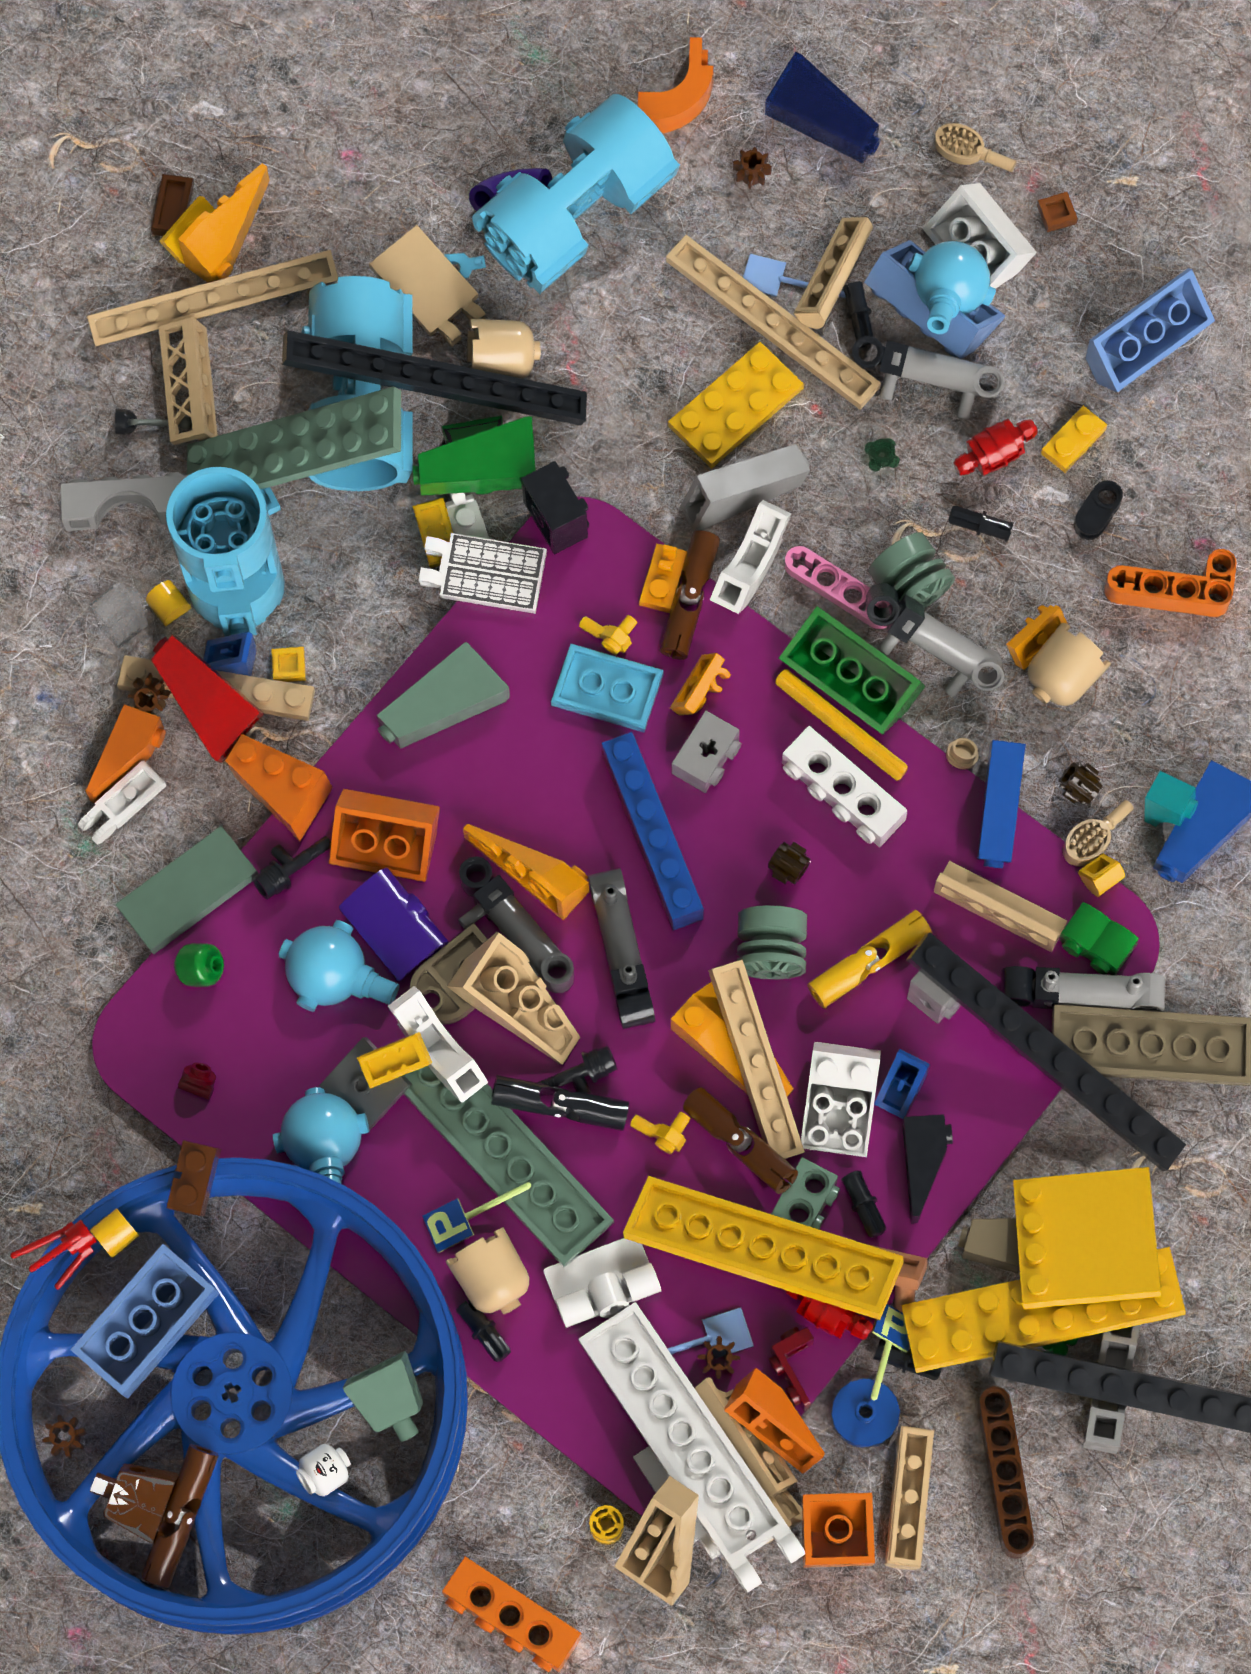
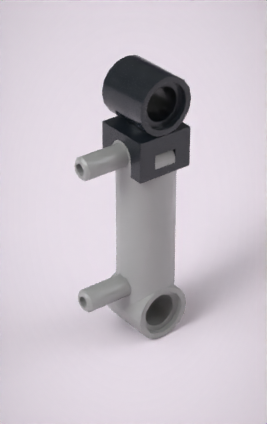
M872 336L859 338L852 348L854 361L860 367L873 368L881 365L879 372L885 373L880 393L881 399L892 400L897 378L903 377L963 392L957 417L968 420L975 396L993 398L1004 387L1003 374L993 366L887 340L886 347H884L877 338ZM871 343L876 347L877 355L872 361H864L859 357V349L863 344ZM986 373L993 374L997 379V387L990 392L984 391L979 385L980 377Z
M879 583L869 589L866 595L867 615L874 624L887 626L888 635L878 647L881 653L889 655L899 640L904 643L911 641L953 667L958 672L945 688V692L951 697L957 695L969 678L982 691H992L1001 686L1004 680L1003 662L1001 656L996 651L980 647L924 611L922 604L906 594L899 602L896 589L889 584ZM880 601H887L890 603V605L886 608H878L875 606V604ZM986 666L994 668L990 673L980 672Z
M1010 966L1001 970V992L1020 1007L1033 1005V1008L1052 1009L1053 1005L1165 1011V976L1160 974L1139 973L1133 976L1064 973L1060 972V968L1036 967L1034 971L1032 968L1023 966Z

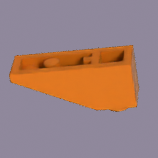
M125 704L123 705L86 789L91 802L95 803L141 761L144 760L146 762L152 757L155 747H161L166 730H164L159 716Z
M757 1368L753 1369L736 1384L724 1409L731 1417L802 1474L824 1457L825 1452L780 1386Z

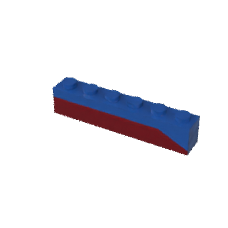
M633 732L602 742L603 759L672 931L703 920V905Z

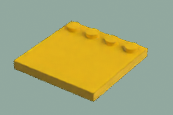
M1149 1167L1013 1180L1023 1309L1162 1297Z

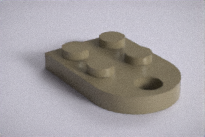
M474 923L425 961L415 971L410 982V988L415 986L423 996L428 993H434L439 996L440 1002L432 1010L441 1024L455 1023L475 1009L447 987L463 961L488 940Z

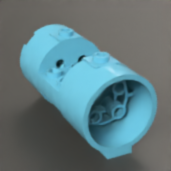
M612 94L591 113L588 112L582 118L576 116L565 126L566 133L563 143L573 161L571 164L573 169L565 176L562 173L555 176L548 184L550 189L528 174L519 172L513 178L508 175L496 186L498 190L496 195L472 216L475 230L478 232L483 230L486 240L484 245L498 263L516 280L520 281L523 277L527 279L526 283L528 286L534 288L539 294L586 254L589 245L582 238L581 232L574 221L602 196L610 203L620 208H625L632 214L678 172L680 164L674 159L671 148L661 131L636 104L622 95Z
M367 276L338 277V283L328 286L320 282L309 292L308 325L302 327L301 333L411 356L413 353L412 295L403 294L401 289H391L390 282ZM333 376V390H337L338 395L311 403L308 410L379 391L380 385ZM401 408V452L312 475L309 478L321 486L343 491H371L386 488L396 483H407L413 471V412L403 411Z
M209 467L198 470L188 475L176 486L169 498L166 509L167 526L191 603L198 614L212 623L213 626L223 630L224 637L243 632L257 635L256 626L265 622L266 617L274 611L277 605H280L285 588L282 566L264 496L258 485L250 477L238 470L227 467Z

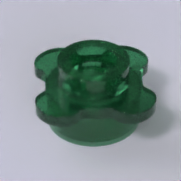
M890 438L878 439L865 445L864 451L869 455L870 459L868 466L872 471L877 472L884 467L895 468L899 465L900 459L895 455L896 444L894 440ZM884 453L885 456L880 457L879 454Z

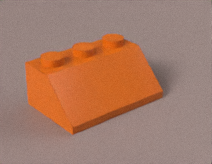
M343 789L335 806L329 864L375 873L381 869L388 868L396 877L426 882L437 835L440 806Z

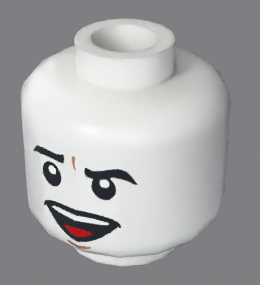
M321 1444L300 1458V1469L296 1471V1474L302 1486L309 1494L316 1493L319 1496H325L348 1481L347 1467L351 1463L346 1453L340 1447L335 1450L329 1444Z

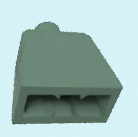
M406 1351L346 1380L343 1386L345 1394L375 1432H380L393 1426L400 1442L406 1441L418 1434L419 1431L411 1416L421 1410L423 1400Z

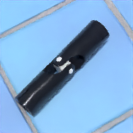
M496 1075L491 1096V1105L559 1118L567 1117L580 1123L623 1131L629 1108V1101L585 1092H569L563 1088ZM554 1095L550 1107L540 1100V1096Z

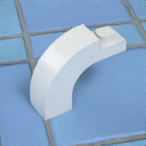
M764 500L759 503L747 534L731 563L721 572L710 601L737 614L748 605L765 578L783 541L782 535L791 513Z
M415 986L388 1005V1008L398 1021L397 1025L406 1037L420 1032L432 1060L428 1067L461 1103L488 1083L474 1059L447 1032L420 990Z

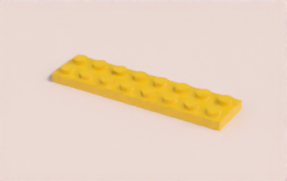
M648 1176L623 1231L624 1239L877 1320L881 1319L904 1263L902 1255Z
M1170 1247L1157 1249L1162 1297L1023 1309L1021 1281L1019 1279L901 1305L915 1371L919 1373L993 1357L997 1340L1035 1348L1186 1315Z

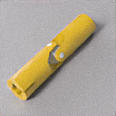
M914 910L862 946L857 953L842 959L810 981L807 987L816 1002L822 1008H826L861 984L870 973L877 972L919 944L925 934H932V930L921 913ZM875 948H884L888 952L882 959H879Z

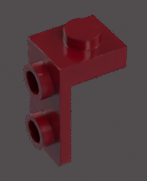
M794 1327L780 1336L782 1341L771 1346L772 1357L768 1358L776 1375L780 1376L783 1374L789 1384L785 1390L794 1406L800 1404L803 1411L810 1409L811 1402L787 1359L812 1346L814 1337L808 1327L802 1330Z

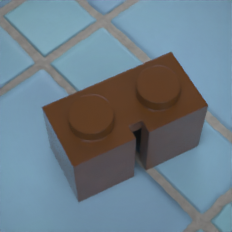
M183 1140L176 1171L182 1172L181 1178L173 1179L166 1208L197 1216H205L221 1149Z

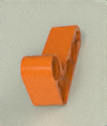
M1214 550L1208 557L1203 576L1118 565L1113 567L1108 573L1104 594L1108 600L1116 604L1219 617L1226 613L1233 596L1237 565L1236 558L1229 550ZM1222 564L1228 571L1218 572L1212 565ZM1118 581L1123 582V588L1117 587ZM1134 583H1138L1137 590H1133L1135 586ZM1154 585L1160 592L1150 593L1145 589V586ZM1177 590H1188L1192 596L1189 598L1181 597ZM1219 594L1223 597L1224 601L1215 602L1210 599L1209 595Z

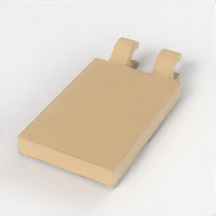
M418 225L369 263V268L379 279L390 282L391 289H401L403 294L412 295V316L430 337L438 331L448 344L453 347L462 340L460 337L462 333L450 320L461 311L468 319H486L484 317L486 313L478 304L474 303L478 298L477 291Z

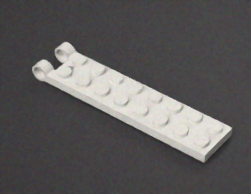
M636 1302L578 1339L668 1476L673 1477L699 1495L697 1519L747 1593L762 1582L746 1556L773 1538L790 1564L806 1554L798 1539L779 1514ZM748 1532H755L756 1538L754 1540L747 1539L746 1535Z

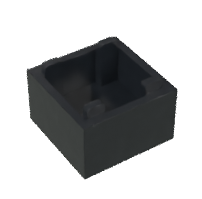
M556 461L521 478L523 503L554 555L587 538V528H589L586 513L588 504L583 498L578 500L567 481V478H569L565 466L559 468Z

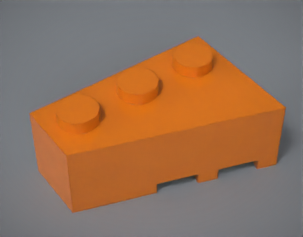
M241 734L225 760L234 777L279 822H282L299 842L333 789L324 771L244 734Z

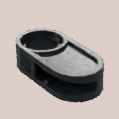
M1110 480L1099 482L1078 510L1074 521V529L1081 538L1086 540L1098 538L1119 509L1123 498V491L1116 482ZM1104 490L1114 493L1116 501L1111 504H1104L1099 500L1098 494Z

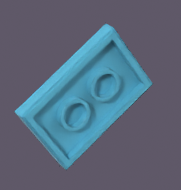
M570 644L551 700V706L645 733L664 670Z

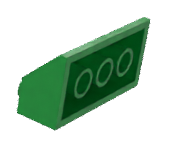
M816 606L778 658L882 735L908 711L925 688V685L818 606Z

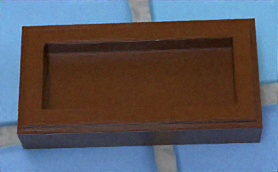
M162 174L151 226L152 235L164 236L188 209L194 187L193 178Z

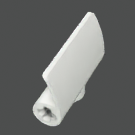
M624 1238L578 1255L565 1267L557 1263L544 1269L546 1280L566 1328L599 1315L602 1318L613 1317L628 1307L630 1303L661 1292L657 1275L652 1264L648 1261L643 1245Z

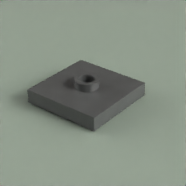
M363 1037L319 1086L326 1093L344 1099L353 1107L357 1114L365 1113L370 1131L407 1091L412 1083L403 1075L370 1089L357 1057L378 1048L367 1037Z

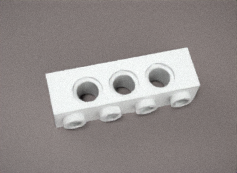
M810 726L783 752L782 764L784 765V771L792 779H800L809 786L807 789L818 801L824 799L833 807L832 812L838 819L845 823L849 821L857 828V834L869 844L873 842L880 848L905 822L907 809ZM813 763H821L826 767V770L821 773H815L810 770L809 766ZM838 784H846L851 791L846 794H839L834 790V787ZM862 805H870L875 809V813L863 815L859 812L858 808Z

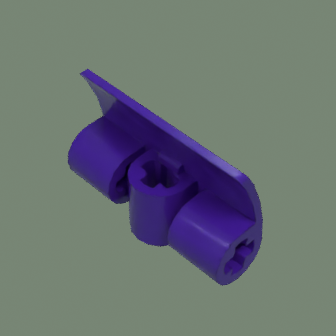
M388 868L381 869L339 905V910L398 981H402L424 959L427 961L449 943L447 938L429 918V913L420 900L413 893L409 894Z

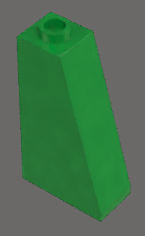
M532 416L523 417L419 453V465L413 466L414 485H420L421 496L522 489L521 478L536 471Z

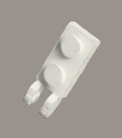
M144 760L141 761L95 802V806L81 818L78 826L82 830H87L104 814L109 820L92 837V840L97 845L103 843L113 834L116 828L119 829L164 789L166 787L165 781Z

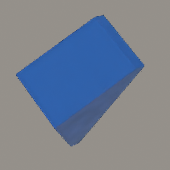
M243 632L207 640L203 660L217 671L251 676L257 652L253 634Z
M899 1049L874 1105L902 1119L906 1117L927 1077L930 1064Z

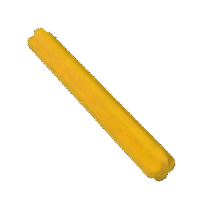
M788 669L780 672L775 681L778 687L893 779L900 780L908 770L906 763Z

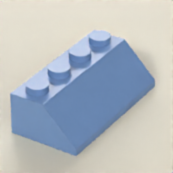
M911 240L883 252L864 283L872 288L874 295L892 304L899 315L917 324L923 334L941 343L948 354L962 359L973 353L1005 318V315L993 305L986 306L981 303L979 307L966 315L959 311L957 316L951 319L947 332L943 334L931 332L927 327L930 311L917 293L914 272L908 270L915 252L921 255L925 252Z
M1188 268L1089 340L1085 359L1097 384L1119 392L1215 322L1193 270Z
M162 1244L70 1350L128 1399L217 1297L219 1292L167 1246Z

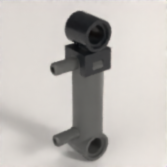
M478 856L466 859L461 864L459 870L461 887L465 893L474 897L476 906L459 918L458 922L462 928L467 929L483 916L489 921L492 920L504 936L526 954L530 960L528 963L536 975L542 978L547 986L546 989L554 993H563L569 990L574 982V967L571 959L559 950L514 897V891L503 878L497 875L493 879L492 867L487 860ZM477 871L485 875V878L480 882H471L468 879L471 873ZM555 967H561L566 970L565 976L560 979L552 978L549 972Z
M621 868L588 875L622 1028L626 1029L654 1023L656 1020L653 1004L648 990L644 965L641 961Z

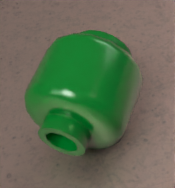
M191 943L184 945L179 950L174 961V969L183 984L191 987H208L215 985L220 980L223 974L224 960L220 950L215 945Z

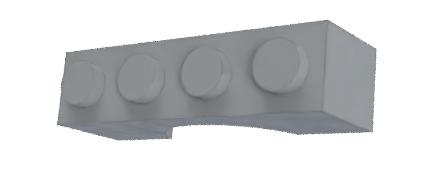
M172 472L167 473L163 477L136 475L133 479L105 477L101 481L88 482L84 479H74L69 481V483L60 484L61 518L65 530L98 529L103 517L111 509L127 503H136L148 507L157 515L162 525L167 524L166 509L169 498L176 486L188 475Z
M1140 1325L1102 1333L1098 1363L1132 1370ZM1091 1398L1083 1448L1117 1454L1120 1448L1126 1406Z

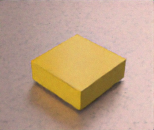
M304 646L271 649L273 680L283 682L306 681Z

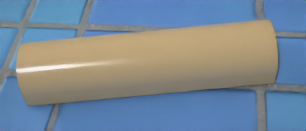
M868 217L841 219L794 311V315L803 325L814 329H820L824 326L873 229V225Z
M908 1426L898 1427L885 1566L906 1570L921 1568L934 1430Z

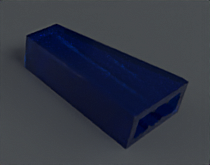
M795 52L766 99L765 115L863 164L868 154L873 156L881 142V138L878 137L879 124L802 54Z

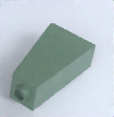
M465 642L377 715L380 726L377 730L389 744L394 741L401 749L510 699L509 687L480 655Z

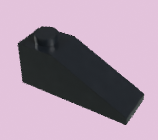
M944 1114L903 1118L902 1130L911 1224L918 1223L945 1157L947 1145L953 1144L951 1124H945Z

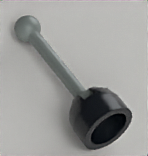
M116 409L115 434H130L135 431L137 425L168 426V419H137V416L131 410ZM184 417L178 426H181L183 429H189L192 426V421L189 417Z

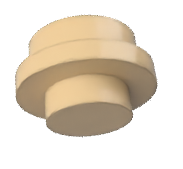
M956 739L949 744L946 750L947 760L956 768L970 769L978 761L977 746L970 739Z

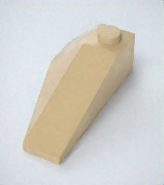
M496 932L463 961L447 987L471 1006L557 1063L563 1065L580 1039L579 1034L561 1007L555 1004L545 989L547 987L542 978L536 975L528 963L530 960L526 954L502 934Z

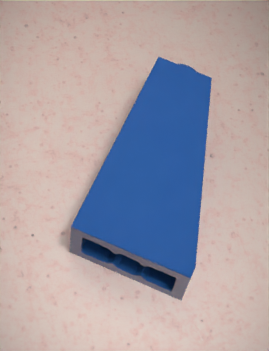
M998 740L990 742L977 859L984 860L983 866L1003 868L1004 862L1011 863L1026 744Z
M1212 760L1210 761L1196 787L1195 800L1198 801V806L1191 819L1185 817L1180 827L1174 826L1155 861L1153 868L1158 871L1162 878L1170 882L1178 881L1183 883L1251 818L1250 780Z

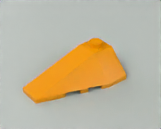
M261 163L237 184L234 194L230 198L223 195L217 201L218 206L216 210L211 214L205 210L179 237L178 241L185 267L207 283L228 278L231 274L270 181L266 165Z
M466 824L463 828L464 838L562 920L589 893L588 876L579 867L573 865L571 868L564 861L470 824Z
M711 981L694 993L671 1018V1030L748 1095ZM775 1059L786 1096L788 1097L794 1089Z

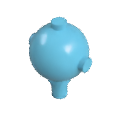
M942 242L928 249L923 255L915 252L908 267V270L914 272L917 293L930 311L927 327L936 334L947 332L951 319L956 317L959 311L966 315L974 311L981 303L989 306L996 292V289L990 286V272L985 259L974 247L963 242Z
M336 920L333 927L318 926L306 930L294 941L286 939L279 951V957L285 960L287 980L294 992L299 996L296 1003L308 1011L314 1012L317 1005L328 1006L338 1004L348 999L351 995L360 999L371 997L390 1005L397 996L399 984L379 976L378 973L374 972V968L365 965L361 947L351 936L354 928L340 920Z
M314 1087L308 1089L305 1092V1096L297 1100L288 1109L282 1121L281 1132L273 1134L274 1147L277 1154L285 1152L296 1166L324 1175L341 1184L344 1166L357 1153L361 1142V1135L369 1133V1124L365 1113L357 1114L353 1107L344 1099L325 1093L323 1088Z

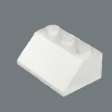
M980 183L960 185L922 228L935 245L946 241H958L966 243L979 251L989 268L990 286L995 289L1017 275L1037 253Z

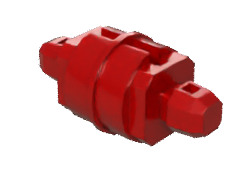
M1006 419L989 428H983V431L966 441L968 454L964 452L954 460L953 464L959 475H967L974 472L977 467L980 473L985 476L1002 467H1007L1009 463L1020 458L1025 453L1023 441L1028 442L1037 435L1038 430L1032 419H1025L1016 423V427H1014L1011 421Z
M785 1290L793 1299L801 1301L796 1312L802 1315L805 1320L815 1325V1328H820L831 1336L834 1335L841 1339L845 1331L848 1330L851 1332V1335L866 1340L874 1327L869 1320L862 1315L858 1316L856 1312Z

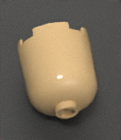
M469 319V326L474 331H468L467 362H472L473 369L522 379L531 373L534 360H540L541 349L540 341H534L532 330L527 324L513 320Z
M1067 623L1060 624L1028 666L1027 674L1031 684L1035 687L1032 693L1044 704L1051 701L1061 706L1073 705L1111 665L1107 660L1101 661L1100 657L1103 655V652L1083 633L1079 632L1077 636H1074L1068 632L1070 625Z
M503 1227L494 1231L495 1235L485 1240L482 1237L457 1252L455 1258L445 1261L472 1305L483 1313H493L501 1310L503 1315L511 1312L521 1305L518 1299L527 1292L530 1278L527 1270Z

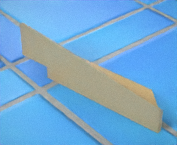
M706 1378L694 1389L788 1527L792 1529L802 1522V1508L787 1490L798 1482L780 1455L724 1411L733 1389L725 1393L716 1388L713 1379Z

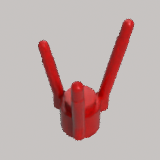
M82 1220L75 1224L71 1221L62 1229L12 1252L10 1257L15 1259L61 1238L62 1243L28 1268L30 1272H34L66 1249L72 1255L79 1252V1255L54 1285L55 1289L58 1290L72 1276L80 1264L94 1252L91 1246L97 1240Z

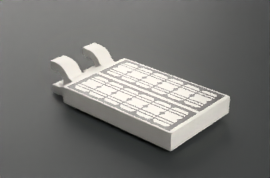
M451 533L450 542L427 536L424 548L426 555L441 556L442 559L439 572L421 567L419 575L420 586L441 588L440 598L536 614L547 549Z

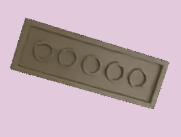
M1053 1005L1051 1033L1105 1077L1240 1086L1251 1085V1018Z

